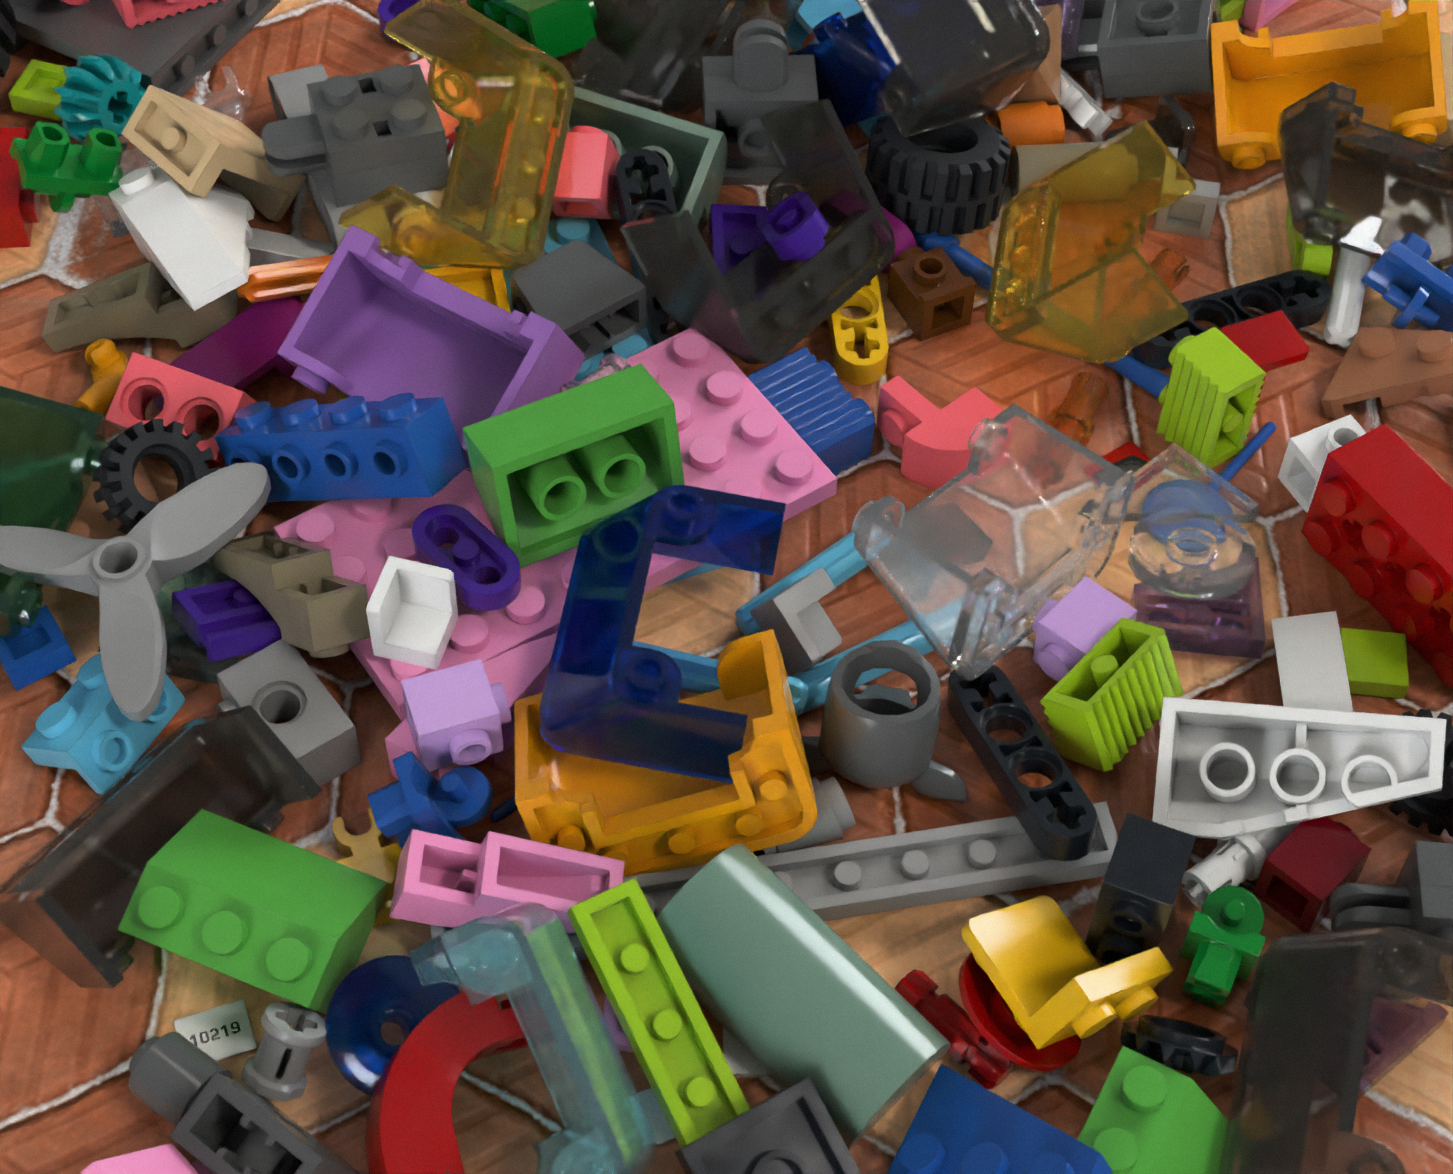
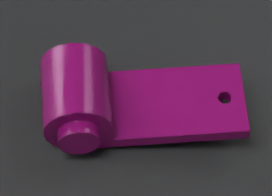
M300 296L256 302L169 365L239 390L244 389L275 366L283 376L289 380H294L291 376L296 367L287 362L277 352L305 303ZM163 396L153 399L160 412L164 405Z

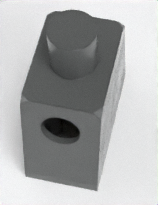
M573 240L550 253H547L537 242L530 241L521 245L513 254L511 265L515 271L510 277L513 310L515 309L526 316L532 311L558 324L585 355L584 361L647 328L646 286L639 279L584 241Z

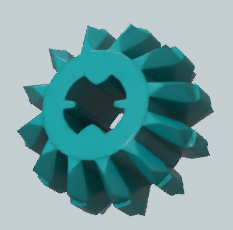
M96 54V56L79 55L76 67L63 68L66 78L64 86L53 88L61 96V102L54 108L53 112L63 119L61 127L66 129L68 135L82 142V145L88 131L92 130V128L111 129L116 132L120 144L124 148L126 137L121 133L146 92V89L140 85L142 73L127 65L126 62H122L121 58L109 54Z

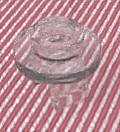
M228 65L222 67L227 84L219 92L210 91L202 76L195 78L196 90L200 99L204 102L202 106L239 121L246 117V109L252 104L253 98L249 90L239 89L236 75L231 67Z

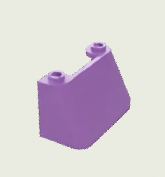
M351 224L277 354L296 367L291 376L295 381L323 396L328 388L331 387L348 397L363 396L366 402L383 401L388 397L401 393H412L415 399L443 397L468 464L466 470L471 472L463 427L562 392L574 379L586 357L558 324L532 311L526 316L514 309L511 314L423 271L412 259L404 255L400 258L390 252L386 254L378 246L381 240L377 236Z

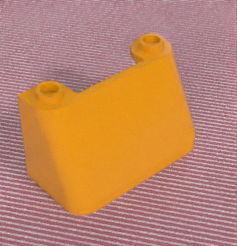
M1408 0L1407 10L1396 17H1393L1392 9L1380 10L1381 22L1277 38H1271L1268 27L1257 29L1258 38L1243 35L1239 31L1238 20L1211 23L1216 133L1220 156L1224 160L1232 162L1235 168L1253 169L1264 165L1268 160L1403 143V145L1408 147H1422L1434 143L1437 140V136L1445 132L1448 127L1438 0Z
M770 629L741 637L728 643L720 651L716 665L721 689L599 723L594 722L590 710L583 699L570 692L561 690L548 691L515 700V803L531 840L625 861L623 877L704 865L727 848L739 843H743L751 852H755L804 837L814 827L817 820V806L784 661L774 630Z

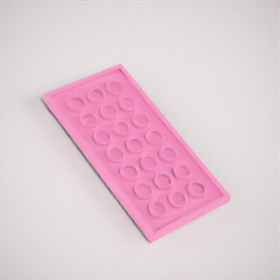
M697 324L563 390L566 391L629 367L642 364L674 401L687 505L520 568L521 590L516 599L504 608L494 611H480L465 605L456 596L459 618L437 670L373 655L371 637L349 643V647L400 720H403L407 716L401 680L479 659L483 663L519 645L557 632L567 635L836 495L838 478L701 324ZM466 469L433 497L329 500L273 527L275 535L280 538L291 537L330 549L333 575L366 585L368 602L388 556L420 562L414 551L412 527L416 518L426 509L441 504L463 507L495 535L473 481L472 472ZM447 543L440 545L439 547L450 548L454 546V544ZM485 582L483 584L488 585L493 584L494 582Z

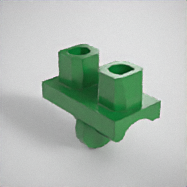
M37 121L28 139L13 138L9 150L11 158L16 159L18 163L22 187L31 189L33 194L48 195L50 208L52 211L59 213L71 211L75 198L89 199L91 195L109 196V192L120 187L118 182L124 177L120 167L123 148L116 132L111 129L92 128V130L88 131L83 145L70 144L71 141L65 128L57 123Z
M1238 886L1220 887L1207 896L1202 904L1201 912L1195 910L1179 957L1192 962L1181 992L1182 996L1221 1010L1226 997L1230 994L1235 978L1244 982L1247 981L1260 956L1266 936L1259 934L1263 927L1264 913L1261 903L1253 893Z

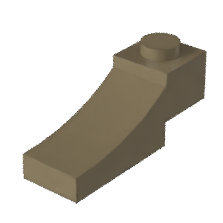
M150 261L51 299L42 338L54 353L92 343L101 338L144 337L174 339L184 348L203 341L236 317L239 295L236 289L194 311L166 281L153 262Z
M265 531L233 539L213 555L215 570L227 574L238 581L270 613L281 629L283 642L309 651V655L312 657L326 658L344 654L349 651V643L370 637L366 613L368 604L366 585L333 575L330 549L291 537L280 538L272 531Z

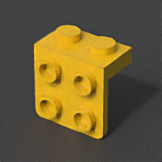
M1046 895L973 917L961 929V935L972 951L976 963L986 972L1013 1012L1015 1021L1027 1033L1038 1050L1076 1034L1080 1039L1087 1038L1116 1018H1120L1122 1022L1133 1019L1158 1000V996L1153 988L1174 971L1158 946L1101 967L1058 904Z

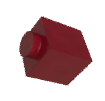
M1327 816L1300 822L1266 857L1252 893L1306 935H1309L1330 912L1329 895L1334 889L1346 883L1357 882L1372 849L1361 842L1348 826L1341 822L1333 821Z

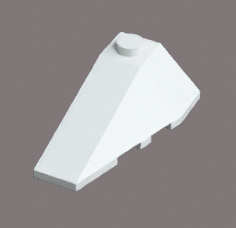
M158 166L153 170L149 167H142L126 174L118 182L120 187L108 193L140 252L149 262H153L166 281L194 311L248 282L251 254L245 241L252 239L253 231L247 221L254 219V209L250 202L236 189L214 183L206 198L189 193Z
M1163 697L1152 821L1196 837L1222 840L1441 791L1446 719Z

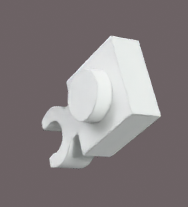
M1061 67L1060 104L1058 105L1061 109L1064 107L1082 128L1086 129L1088 127L1099 138L1113 120L1095 104L1096 101Z

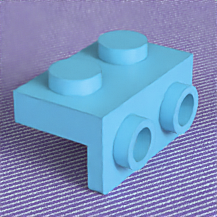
M97 654L82 665L77 674L78 680L61 700L52 704L41 713L36 721V729L21 745V748L36 765L76 770L97 794L109 795L182 707L185 697L165 673L162 695L154 712L142 722L129 720L120 712L109 691L102 668L101 655Z

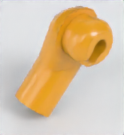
M107 338L98 339L86 348L85 360L92 366L91 373L94 383L74 402L77 412L86 421L93 424L97 423L107 414L128 364V358L124 351L117 350L114 342Z

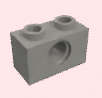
M280 639L216 674L223 698L222 702L216 704V710L222 723L234 739L245 736L253 749L249 750V754L259 775L269 786L278 781L292 802L362 763L355 725L293 645ZM283 720H291L283 724H276Z

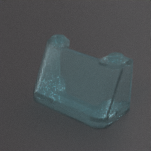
M527 901L514 904L458 926L408 952L422 987L436 983L454 985L467 994L471 1006L493 996L507 994L565 1126L564 1129L532 1144L538 1157L536 1174H646L655 1159L657 1147L654 1129L565 928L554 911L543 904Z

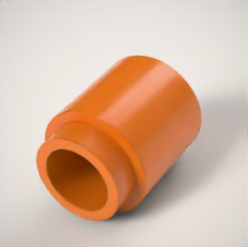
M1041 100L994 105L989 110V116L982 118L989 122V125L995 126L1003 132V136L1008 138L1011 144L1010 150L1013 145L1064 143V118L1058 104L1048 105L1046 101Z

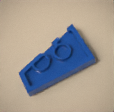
M940 1064L887 1174H1112L1113 1170L1100 1152L947 1066Z

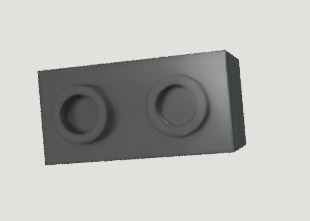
M218 1072L213 1075L169 1135L215 1174H360L265 1097L255 1093L252 1088Z

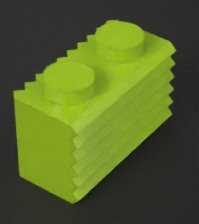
M1215 326L1198 336H1187L1175 345L1168 357V361L1172 365L1169 381L1162 389L1158 398L1162 409L1156 433L1165 434L1164 441L1172 442V448L1180 449V456L1188 457V464L1196 465V472L1202 473L1238 454L1245 447L1243 443L1248 439L1246 437L1250 431L1248 427L1253 423L1251 419L1255 415L1253 411L1257 408L1255 404L1260 399L1258 397L1262 391L1260 387L1265 383L1263 378L1267 375L1265 371Z
M1122 617L1039 702L1046 708L1043 713L1049 718L1046 722L1052 727L1050 732L1056 737L1053 742L1059 747L1057 752L1063 758L1106 772L1113 770V765L1121 761L1126 753H1129L1128 746L1137 744L1136 738L1145 736V729L1153 728L1152 723L1161 719L1163 697L1175 698L1184 695L1165 630Z

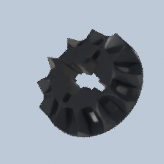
M1140 1015L1138 1021H1127L1122 1024L1121 1046H1125L1169 1068L1181 1070L1188 1074L1198 1073L1209 1077L1215 1075L1223 1076L1235 1070L1239 1051L1226 1044V1036L1215 1030L1194 1023L1156 1015Z

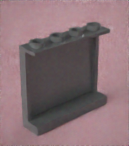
M8 0L16 18L14 53H10V55L13 56L30 40L75 60H78L79 55L96 56V54H109L121 58L122 62H126L127 65L142 73L140 85L147 90L149 85L183 97L282 0H218L215 5L209 2L205 8L198 5L195 11L188 8L185 14L178 11L174 17L167 15L164 20L157 18L154 23L147 21L144 26L136 24L134 29L128 28L125 25L112 0H90V2L82 5H71L61 0Z

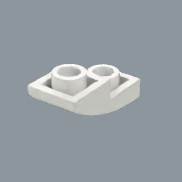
M1336 611L1271 619L1283 706L1353 712Z

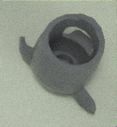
M897 640L872 641L849 652L838 662L827 688L820 737L801 736L811 774H826L833 769L851 782L868 788L885 789L911 783L919 794L934 799H948L960 803L968 801V792L963 780L953 770L932 761L941 709L940 680L933 666L916 648ZM873 668H891L907 674L916 682L918 692L917 705L912 704L909 692L902 688H890L879 684H871L861 694L854 695L855 684L861 673Z

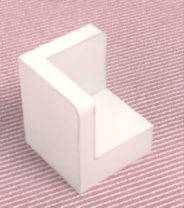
M388 556L366 608L373 655L434 670L438 669L459 618L454 574L451 570Z

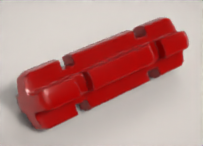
M914 969L909 972L894 989L951 1043L947 1053L959 1064L969 1063L971 1067L967 1072L984 1088L993 1089L1001 1084L1011 1073L1014 1062L1003 1056L987 1042L977 1030L967 1012L948 994L944 993L939 996L935 992L939 986L923 971Z

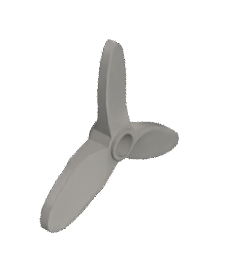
M253 462L235 463L221 468L189 484L176 494L157 504L127 535L117 536L112 539H92L47 528L0 526V572L17 579L68 588L99 597L100 655L109 691L124 716L129 720L142 722L154 712L161 698L165 682L167 660L166 632L156 596L161 591L164 583L206 562L218 550L235 538L256 517L266 504L271 490L269 474L262 464Z

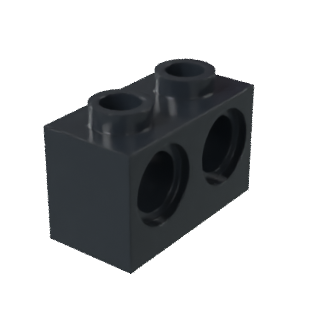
M1127 813L1102 882L1085 944L1092 955L1097 956L1104 964L1108 965L1158 946L1159 948L1196 836Z

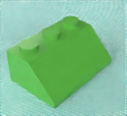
M642 364L463 427L473 481L495 535L515 553L519 560L520 568L687 505L674 401Z
M201 809L147 862L117 930L296 1004L334 1017L391 884Z
M1122 1046L1078 1138V1141L1101 1153L1113 1170L1112 1174H1235L1248 1144L1192 1078L1125 1046Z

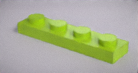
M632 878L571 906L567 916L680 1148L750 1109L636 878Z

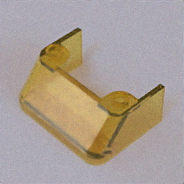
M420 0L388 21L384 33L431 60L427 78L429 93L441 110L460 120L441 208L392 184L341 213L338 224L346 229H349L352 224L377 236L381 240L379 246L400 257L404 255L412 259L417 265L517 270L524 265L536 261L544 249L575 94L572 77L560 61L461 1Z
M1145 119L1026 187L1006 205L1001 216L985 314L986 323L1002 341L1091 363H1112L1122 359L1132 348L1188 320V311L1143 258L1138 249L1144 241L1143 235L1147 228L1148 216L1196 190V183Z

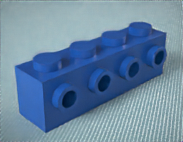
M401 393L388 397L383 401L367 402L363 396H352L333 404H318L316 399H304L282 407H271L267 401L257 402L238 410L234 414L236 421L214 436L226 467L235 463L253 462L262 464L267 469L271 481V490L267 502L433 497L468 467L443 397L415 399L412 393Z

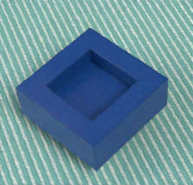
M47 605L0 628V662L16 691L77 661Z

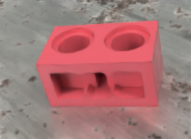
M132 352L105 420L122 431L141 421L144 425L150 421L145 420L147 405L151 400L159 396L164 398L163 409L153 419H163V426H167L173 421L184 424L181 433L185 436L193 431L199 434L200 427L206 419L212 416H219L217 432L211 438L199 441L196 446L201 452L209 447L211 448L215 457L207 462L209 469H212L214 465L224 468L226 463L214 436L236 421L234 414L238 410L257 403V401L239 389Z

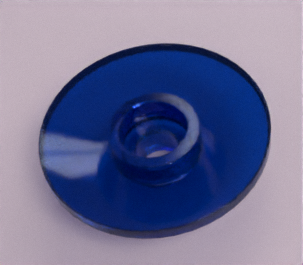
M390 955L378 957L359 965L338 985L326 1011L325 1029L327 1033L325 1039L329 1054L336 1068L355 1088L372 1096L386 1064L400 1046L390 1045L384 1041L381 1036L382 1024H397L402 1029L405 1040L429 1013L440 1004L459 994V989L439 968L415 957Z

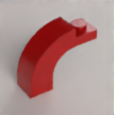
M490 982L453 996L429 1013L390 1058L373 1092L367 1115L365 1134L366 1160L369 1174H445L446 1172L449 1174H465L453 1128L451 1111L454 1089L461 1072L469 1064L485 1057L557 1041L576 1023L569 996L544 1000L542 991H530L501 1001V1010H499L493 985Z

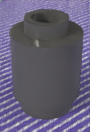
M170 1032L162 1037H151L137 1049L129 1064V1072L131 1073L129 1091L174 1127L177 1126L216 1072L233 1079V1075L229 1070L178 1032Z

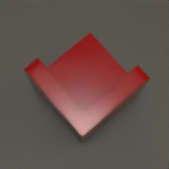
M1282 310L1219 329L1266 373L1267 371L1303 361L1307 358L1309 346Z

